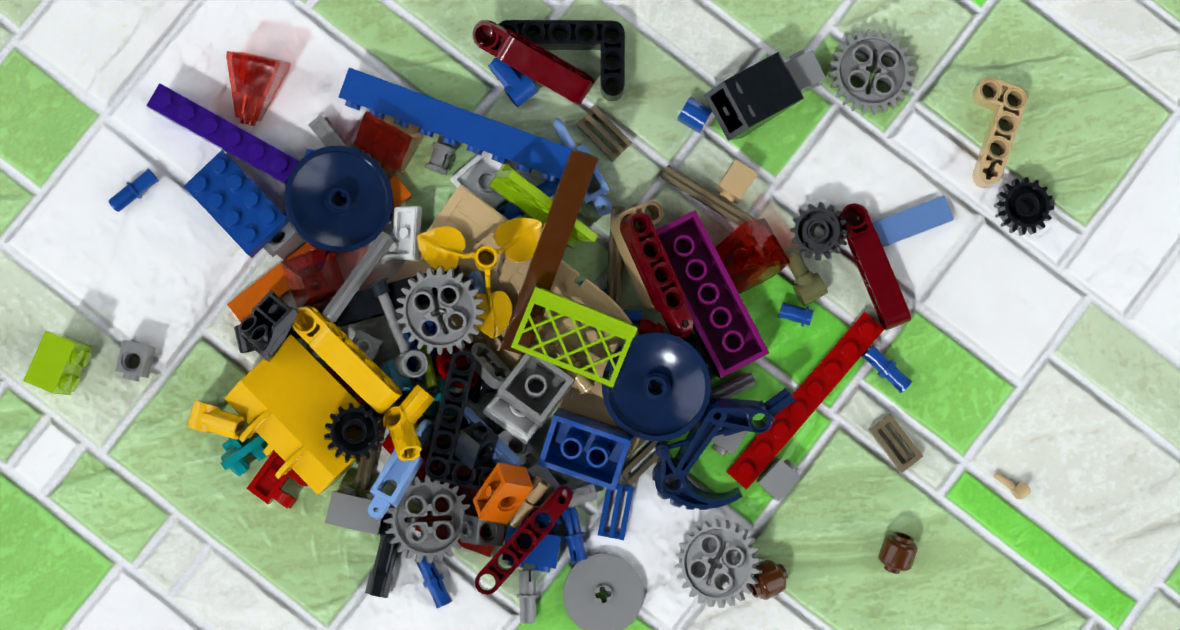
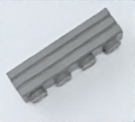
M319 115L308 124L326 147H351L348 142L344 144L341 140L343 136L337 129L334 131L331 128L332 123L327 116L323 118L322 115Z

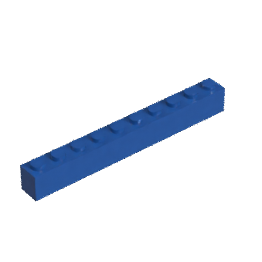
M350 67L338 96L346 100L345 106L359 111L361 106L370 109L369 115L383 120L385 115L395 118L394 124L407 129L410 124L419 127L418 133L432 138L434 133L444 136L443 142L456 147L458 142L468 145L467 151L481 156L483 151L493 154L492 160L507 164V161L510 160L518 163L516 169L530 174L532 169L542 172L541 178L556 183L557 178H561L571 151L569 147ZM598 159V161H597V164H596L595 170H594V172H593L592 178H591V180H590L588 189H589V187H590V184H591V182H592L593 176H594V174H595V171H596V168H597V165H598L600 159Z

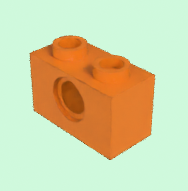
M497 463L473 498L479 520L502 524L509 523L533 489L525 467Z

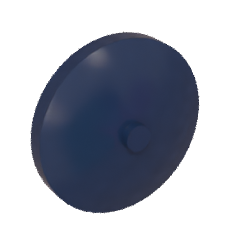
M347 146L323 147L306 155L292 170L284 191V207L294 231L306 243L330 253L353 252L370 244L386 227L393 206L391 185L382 167L366 153Z
M665 332L643 333L632 339L613 388L602 384L603 400L611 418L630 435L647 441L671 440L688 432L702 418L711 395L710 373L701 354L686 340ZM624 343L614 353L622 350ZM619 356L612 358L614 364H616ZM610 359L603 373V377L606 379H610L613 372Z

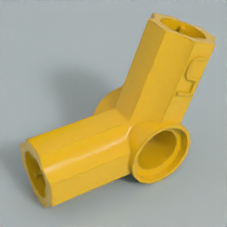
M418 384L399 407L393 406L389 408L382 419L384 427L390 431L397 457L403 462L407 460L413 461L420 456L422 448L416 433L418 427L417 420L435 400L433 396Z
M194 400L186 427L206 433L213 432L238 440L245 426V417L228 411H222L217 406Z

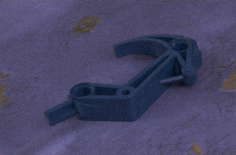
M784 388L766 402L763 400L727 398L709 399L702 418L690 430L685 440L668 444L666 441L656 443V454L660 457V461L653 468L652 480L655 481L657 495L661 499L670 498L671 505L676 507L684 505L687 510L719 508L743 497L739 487L726 493L703 491L692 484L686 475L715 436L724 434L725 437L743 431L754 433L768 431L776 420L775 415L795 401L791 392ZM756 414H765L763 419L753 420ZM680 447L675 458H673L669 450ZM670 476L678 478L675 482L666 481Z

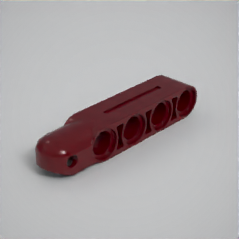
M481 20L474 26L473 40L479 48L576 104L582 103L595 82L584 71L520 34L505 29L493 21Z
M853 203L843 208V215L840 219L848 221V224L844 226L845 230L850 232V235H846L847 242L882 327L887 331L911 321L909 309L868 211L860 204Z
M642 212L625 217L620 223V232L654 308L661 313L671 334L682 339L689 336L693 329V319L685 303L684 292L650 217ZM633 220L639 224V232L633 229ZM644 245L650 249L649 257L644 253ZM655 270H658L661 274L660 282L655 278ZM667 294L672 298L671 307L666 303ZM683 320H686L688 322L686 328L684 327Z
M560 486L552 491L483 567L475 578V587L478 592L485 595L493 594L552 530L555 521L569 507L574 492L569 487ZM563 496L566 501L559 503L558 497ZM542 512L549 514L551 517L550 525L545 528L539 527L535 521L537 514ZM528 533L532 537V545L527 548L519 546L517 542L518 535ZM504 553L510 554L514 559L513 566L503 568L499 564L500 555ZM484 574L492 575L495 578V586L489 589L483 587L480 582L481 576Z

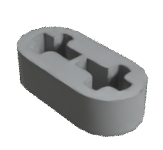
M479 342L475 343L470 348V351L473 353L476 361V373L491 388L499 389L510 375V369L488 345ZM466 356L467 362L469 363L470 358Z

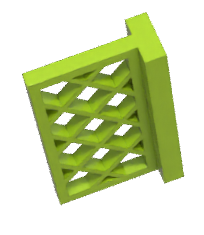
M503 164L488 186L530 218L541 221L543 227L553 199L507 164ZM576 219L567 246L574 249L579 241L594 242L598 235L579 219Z
M535 285L511 348L613 388L638 327ZM534 304L546 308L549 318L534 324L530 315ZM550 310L559 314L552 317ZM562 316L571 318L575 328L560 334L554 320ZM528 318H529V321H530V323H531L532 326H529V327L525 328L526 323H527ZM575 320L584 324L578 327ZM552 322L557 336L542 342L536 327ZM592 326L597 329L600 339L585 345L579 330ZM534 330L539 344L529 348L518 344L522 333ZM600 330L609 333V335L603 337ZM577 331L582 346L567 352L562 337ZM614 336L624 339L625 342L622 350L610 354L605 340ZM559 339L564 354L555 358L548 356L544 345ZM602 342L608 356L593 362L587 348ZM541 347L543 353L538 352L534 349ZM585 350L590 364L580 368L574 366L569 355ZM619 356L616 364H614L612 358ZM567 357L569 363L561 361L560 359ZM610 359L613 372L610 379H606L598 375L595 365ZM592 367L594 373L586 371V369Z

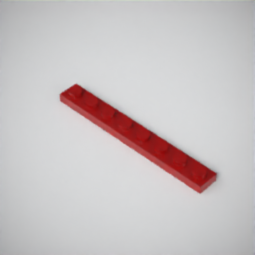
M863 312L792 394L795 401L775 415L776 420L772 423L771 428L764 433H759L728 468L726 473L747 490L884 331V328L866 312Z

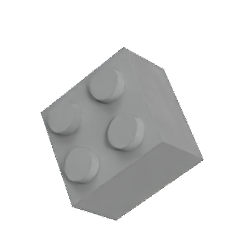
M525 354L498 389V396L542 428L572 388L574 379L554 364Z

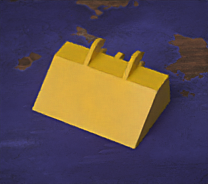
M291 334L284 340L270 362L263 359L224 398L240 416L245 417L244 420L249 424L240 435L239 440L243 443L257 432L269 444L263 450V453L269 456L275 451L286 462L275 474L278 479L293 469L317 495H320L334 485L356 462L355 459L350 458V461L345 463V457L342 455L339 458H335L336 450H328L327 446L331 443V440H325L324 435L331 433V431L325 429L326 423L332 424L333 422L330 419L331 413L337 416L339 414L338 407L341 406L346 410L349 407V403H352L354 408H359L360 404ZM351 427L347 430L346 434L350 439L357 440L362 436V431L357 427Z

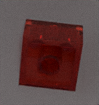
M367 111L363 116L354 141L357 149L382 162L381 167L392 174L396 171L403 174L418 148L412 136Z
M765 218L745 221L715 247L739 294L774 277L791 263Z

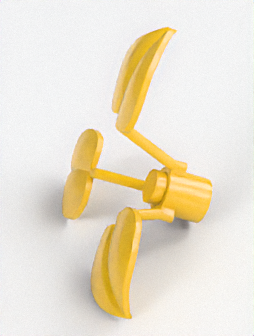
M532 218L507 220L499 225L494 233V241L501 247L500 249L483 246L476 253L471 252L469 254H462L465 249V239L461 232L453 227H437L417 235L419 250L425 261L432 268L437 270L439 266H443L444 272H448L451 267L454 270L457 268L459 258H473L476 267L485 272L486 294L480 293L475 295L476 298H484V301L478 304V307L485 309L483 314L478 315V317L484 320V323L475 326L491 339L501 335L508 326L512 315V303L508 295L503 291H496L491 294L490 270L496 265L497 255L503 252L513 262H525L531 259L540 237L542 223Z

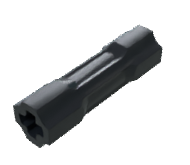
M385 513L383 520L391 518V514ZM382 521L380 543L374 567L369 574L365 593L376 597L388 598L399 542L390 544L394 534H386L385 531L391 528V524Z

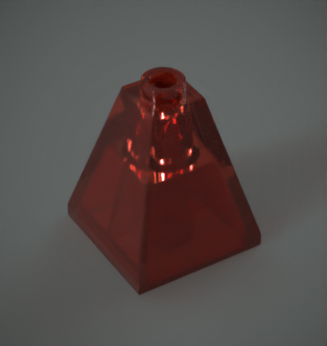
M227 51L226 59L235 117L240 118L241 124L256 126V122L262 121L290 69L291 62L240 51Z
M315 249L280 262L297 308L332 299L345 281L334 253ZM315 279L321 282L319 285L310 284Z

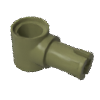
M798 251L784 258L795 277L793 289L803 306L828 294L822 278L818 273L814 274L812 271H809Z

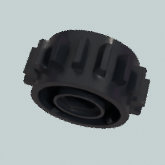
M1025 177L1020 183L1018 179H1014L1011 181V185L1007 183L1002 187L1005 193L999 192L996 195L1000 200L994 204V207L998 208V213L995 217L1002 220L1001 227H1009V233L1017 230L1019 236H1023L1028 230L1029 234L1032 235L1037 233L1036 227L1040 230L1046 227L1043 221H1050L1052 219L1049 211L1054 210V206L1050 205V200L1053 199V196H1048L1046 193L1048 188L1046 186L1043 188L1039 186L1038 180L1031 183L1029 178ZM1020 200L1025 201L1028 204V213H1024L1020 210Z
M819 202L818 208H815L813 204H808L809 210L804 211L800 209L799 213L801 216L793 218L796 225L795 228H790V231L795 233V237L791 241L799 244L796 249L798 252L806 250V258L810 259L815 254V260L821 261L822 255L826 259H832L831 253L840 254L839 247L847 245L844 236L850 235V232L846 231L844 226L848 224V221L840 219L843 215L842 211L839 210L833 213L835 206L831 204L827 209H825V205L822 202ZM818 225H824L826 233L822 238L817 239L814 235V230Z
M349 403V407L346 410L341 406L338 407L339 414L337 416L332 413L330 414V419L333 421L332 424H325V429L331 431V433L324 435L325 440H331V443L327 446L328 450L335 449V458H339L342 455L345 457V463H348L350 458L355 459L357 464L360 463L361 457L370 460L371 451L379 452L376 443H383L384 438L378 436V434L385 430L384 427L377 425L381 421V417L374 418L372 416L374 409L371 408L366 411L364 410V404H360L359 408H354L353 404ZM351 427H357L362 431V436L357 440H352L347 436V430Z

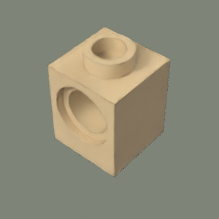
M736 159L716 190L720 192L719 196L728 202L733 203L735 201L739 203L758 173Z

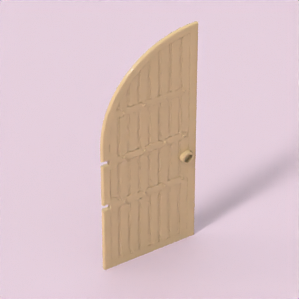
M460 184L427 231L442 226L453 227L459 230L465 239V249L462 254L476 253L483 246H490L493 249L501 248L494 241V233L499 225L509 219ZM420 252L419 261H406L392 282L417 276L416 273L419 271L427 273V269L431 266L425 261ZM503 252L497 255L496 265L490 270L491 294L496 291L505 292L511 300L513 312L531 259L525 262H513ZM459 258L458 265H461L462 272H464L465 282L467 281L466 275L476 270L479 271L485 282V272L476 267L473 258ZM561 259L550 291L632 323L621 307L587 278L581 285L575 282L580 273ZM543 308L539 322L549 318L546 308ZM550 310L552 317L559 314ZM453 314L451 316V321L455 326H463L464 320L460 315ZM567 316L554 320L560 334L575 328L571 318ZM575 320L578 327L584 324ZM552 322L536 328L542 342L557 336ZM592 326L579 330L585 345L600 339L597 329ZM506 329L495 339H491L481 331L478 335L470 333L474 344L479 342L488 345L508 366L511 372L524 356L500 348ZM600 330L603 337L609 335V333ZM577 331L562 337L568 351L582 346ZM535 333L530 347L539 344ZM617 336L605 340L610 354H613L625 340ZM559 339L544 345L548 356L553 357L549 351L560 343ZM602 342L587 348L593 362L608 356ZM541 347L534 349L538 352L543 353ZM585 350L572 354L575 360L579 359L582 363L581 367L590 364ZM608 360L595 365L596 371L601 377H603ZM592 367L586 369V371L594 373ZM592 380L595 385L584 394H580V391L573 384L572 388L557 406L620 428L606 409L602 395V383ZM633 436L627 458L635 450L640 438Z

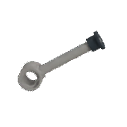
M388 277L367 285L368 288L371 287L374 296H378L401 352L395 360L397 373L406 378L422 376L428 368L427 357L422 352L414 350V348L411 349L405 333L402 334L403 328L401 323L397 322L399 318L388 294L390 291L386 282ZM409 357H413L416 361V368L412 372L406 366Z

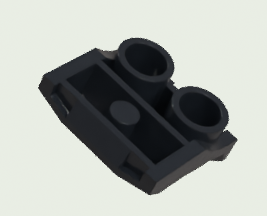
M271 290L252 309L251 316H248L241 322L239 326L240 336L267 362H270L286 339L298 312Z

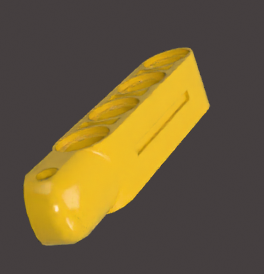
M308 305L296 309L298 314L292 325L294 330L375 411L384 414L402 395L400 388L339 327L325 319L317 309Z

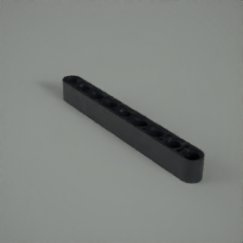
M458 265L454 270V276L457 277L462 272L461 265ZM417 276L388 283L390 289L388 294L395 311L404 305L397 301V298L401 296L406 297L401 289L404 286L411 288L408 280L414 278L418 281ZM433 287V292L435 293L436 298L438 299L437 288ZM370 288L357 292L334 324L337 327H343L383 316L385 313L378 296L375 297ZM444 289L445 298L456 295L454 289ZM420 294L418 296L420 305L430 303L427 295ZM331 299L309 306L314 307L322 314V311ZM240 325L235 326L234 331L240 353L255 351L240 336ZM291 327L287 337L291 334L295 339L302 338Z

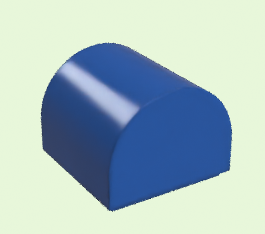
M690 96L677 121L700 133L712 110Z

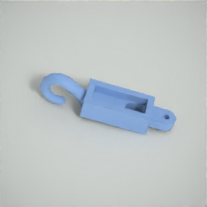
M557 118L553 121L554 129L564 146L590 154L585 144L577 147L561 119ZM597 167L593 178L599 181L600 188L595 193L586 191L584 200L587 204L592 202L597 212L606 216L612 210V204L606 193L610 192V189ZM603 205H606V210L602 209Z
M428 419L423 420L416 429L421 448L427 442L432 432V422ZM394 449L370 490L374 498L368 507V513L373 519L383 518L390 505L397 508L424 461L421 456L413 461L407 460L403 462L397 457L396 450ZM395 481L397 487L393 494L387 495L383 493L387 482Z

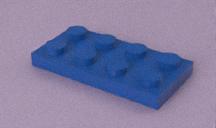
M223 150L184 185L185 189L251 258L289 223L284 213Z

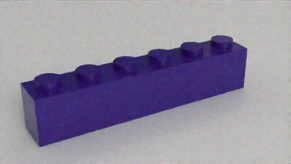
M161 83L158 84L146 105L156 114L285 186L292 170L299 162V160Z

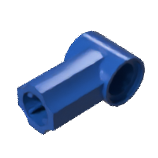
M494 58L488 65L491 72L503 85L507 96L517 108L539 92L528 76L505 64L498 58Z

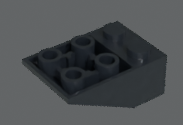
M779 52L730 77L704 94L728 141L745 137L804 99Z

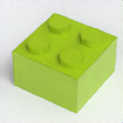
M45 330L23 381L53 394L70 395L71 392L77 389L80 383V377L78 376L82 367H86L90 361L91 352L89 351L92 346L64 334Z

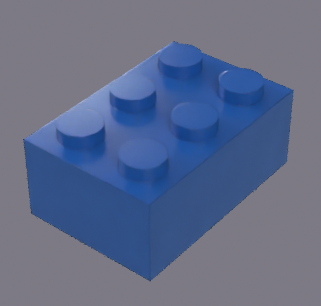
M558 407L553 414L538 465L615 491L633 436L621 428Z

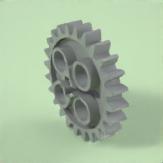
M868 29L865 37H863L862 33L857 31L855 40L849 35L846 38L847 45L840 43L838 45L840 52L834 51L832 57L837 61H831L829 67L835 69V71L830 72L828 77L836 79V81L830 87L839 88L835 97H845L842 105H846L849 102L853 103L851 111H854L859 106L863 115L868 108L871 109L872 115H875L880 107L881 111L886 113L888 105L894 109L898 105L896 99L902 102L906 98L902 92L908 93L911 90V87L906 83L914 81L915 78L908 75V73L913 72L915 67L908 66L907 63L913 57L904 56L908 47L900 49L898 47L900 39H897L895 42L890 41L892 33L883 38L880 29L875 36ZM873 50H876L877 58L873 66V73L875 75L871 79L870 94L868 95L866 94V86L870 78V72L867 70L873 62ZM855 53H864L867 57V61H858L855 57ZM881 57L890 58L892 67H885L881 62ZM850 78H859L862 82V87H854L850 82ZM876 83H885L888 87V92L882 93L877 90Z
M443 266L438 267L436 274L432 267H429L427 269V276L419 271L416 273L418 281L410 278L408 283L411 288L404 286L401 289L406 297L401 296L397 298L398 302L404 304L396 309L397 313H401L404 316L397 322L406 324L402 334L410 332L412 335L408 341L412 342L417 339L419 341L417 349L423 347L424 344L428 345L427 352L429 354L433 351L434 347L437 348L439 355L443 354L445 348L452 354L455 350L454 345L462 350L465 347L463 340L468 343L473 341L470 333L479 334L480 330L475 325H482L484 323V320L478 317V315L485 312L484 308L478 307V304L483 302L484 298L475 297L480 288L471 289L469 286L472 284L473 279L471 278L464 282L462 280L464 272H461L457 277L454 276L453 267L448 270L447 274L444 273ZM433 287L437 288L438 299L436 298V295L433 292ZM444 289H454L457 296L456 300L450 301L445 298ZM420 294L429 297V307H423L419 304L418 296ZM438 306L446 309L443 318L441 313H436L435 311ZM453 314L460 315L464 320L463 326H455L451 321V316ZM431 320L436 323L438 329L436 333H430L426 330V321ZM443 320H444L445 325H446V327H447V329H448V331H449L448 334H446V333L444 332V329H443V327H444Z
M424 475L423 483H421L418 477H414L413 486L409 485L397 508L394 506L393 508H388L387 513L391 514V518L383 520L384 523L391 524V528L387 529L385 533L394 534L390 544L400 543L397 548L398 553L406 549L407 559L416 554V562L420 563L425 556L427 563H432L434 555L438 561H443V553L452 557V547L461 549L458 540L461 539L460 528L463 523V515H468L464 511L471 506L470 504L462 505L461 501L466 495H456L459 486H454L450 489V483L443 482L440 484V481L436 480L431 482L428 475ZM439 497L444 498L447 503V507L443 512H439L435 508V501ZM412 498L417 499L420 503V510L416 514L411 513L408 509V502ZM427 511L429 516H451L450 521L429 522V527L427 522L406 523L404 521L406 517L427 516ZM440 524L445 525L448 530L446 538L442 540L436 536V528ZM414 525L418 526L421 530V537L417 541H413L409 537V530Z
M713 519L710 526L708 521H703L702 529L698 526L692 527L695 535L685 534L688 543H679L684 552L676 553V556L682 559V563L676 564L675 567L681 568L683 572L677 578H685L686 582L682 585V588L691 587L689 597L699 595V604L704 603L707 599L708 607H714L716 601L719 608H724L726 601L729 606H734L735 597L739 601H744L743 592L752 594L753 590L749 585L759 583L754 578V574L762 573L760 569L756 568V564L763 562V559L755 558V554L760 551V548H752L751 545L756 539H746L747 529L738 532L740 526L738 523H734L730 527L729 520H723L720 526L719 520ZM711 538L717 541V549L713 553L708 548V542ZM728 541L730 544L729 547L725 550L726 542ZM735 550H738L741 554V560L737 565L731 560V555ZM715 559H720L719 562L723 564L722 568H717L718 564L715 563ZM700 562L706 567V572L702 577L697 573V566ZM724 574L728 576L730 581L726 589L720 585V578ZM712 577V584L708 585V580Z

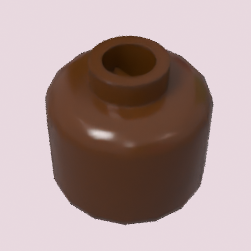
M894 532L892 535L885 536L878 555L879 560L885 565V570L899 574L900 571L911 569L918 549L911 536L901 532Z
M766 560L756 566V568L762 571L760 574H754V578L759 583L749 585L753 590L752 595L755 598L760 597L763 600H768L786 589L788 574L783 565H777L772 560Z

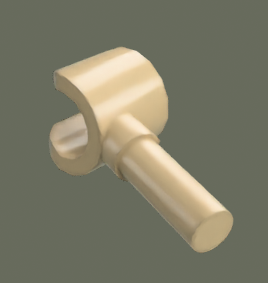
M996 472L994 478L1010 489L1016 499H1023L1031 493V489L1023 481L1015 486L1013 482L1000 473Z

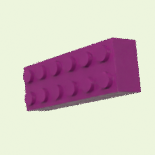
M696 210L657 229L656 232L684 292L685 303L693 319V329L706 355L712 361L718 378L720 379L769 354Z

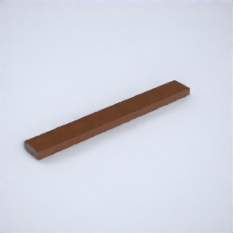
M571 148L515 303L511 319L502 339L501 349L520 355L526 354L511 348V345L535 285L549 291L552 287L598 161L597 156ZM534 304L530 313L534 324L539 322L544 308L537 304ZM528 318V321H527V323H526L525 328H527V327H529V326H532L531 323H530V321H529V318ZM534 330L522 333L518 344L529 348L535 333Z

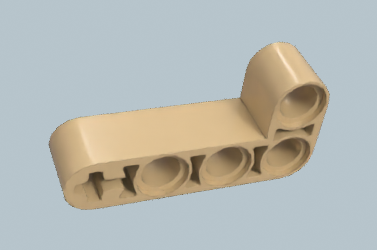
M995 78L984 79L974 88L972 94L976 104L993 110L972 174L973 182L980 188L990 187L1002 177L1027 103V94L1022 88ZM982 87H987L992 91V98L984 96ZM1007 96H1013L1016 99V107L1008 103ZM999 120L1007 122L1009 126L1008 131H1004L999 127ZM991 144H995L1000 148L999 156L991 152ZM989 168L988 175L991 178L986 179V174L983 171Z
M653 200L618 213L610 220V230L639 300L645 309L651 311L656 309L622 237L620 223L622 218L639 212L644 213L645 208L651 212L653 225L659 223L664 216V210L659 202ZM633 220V229L639 232V224ZM644 245V253L649 257L650 249ZM655 270V278L660 282L661 274L658 270ZM667 294L666 303L669 305L672 298Z

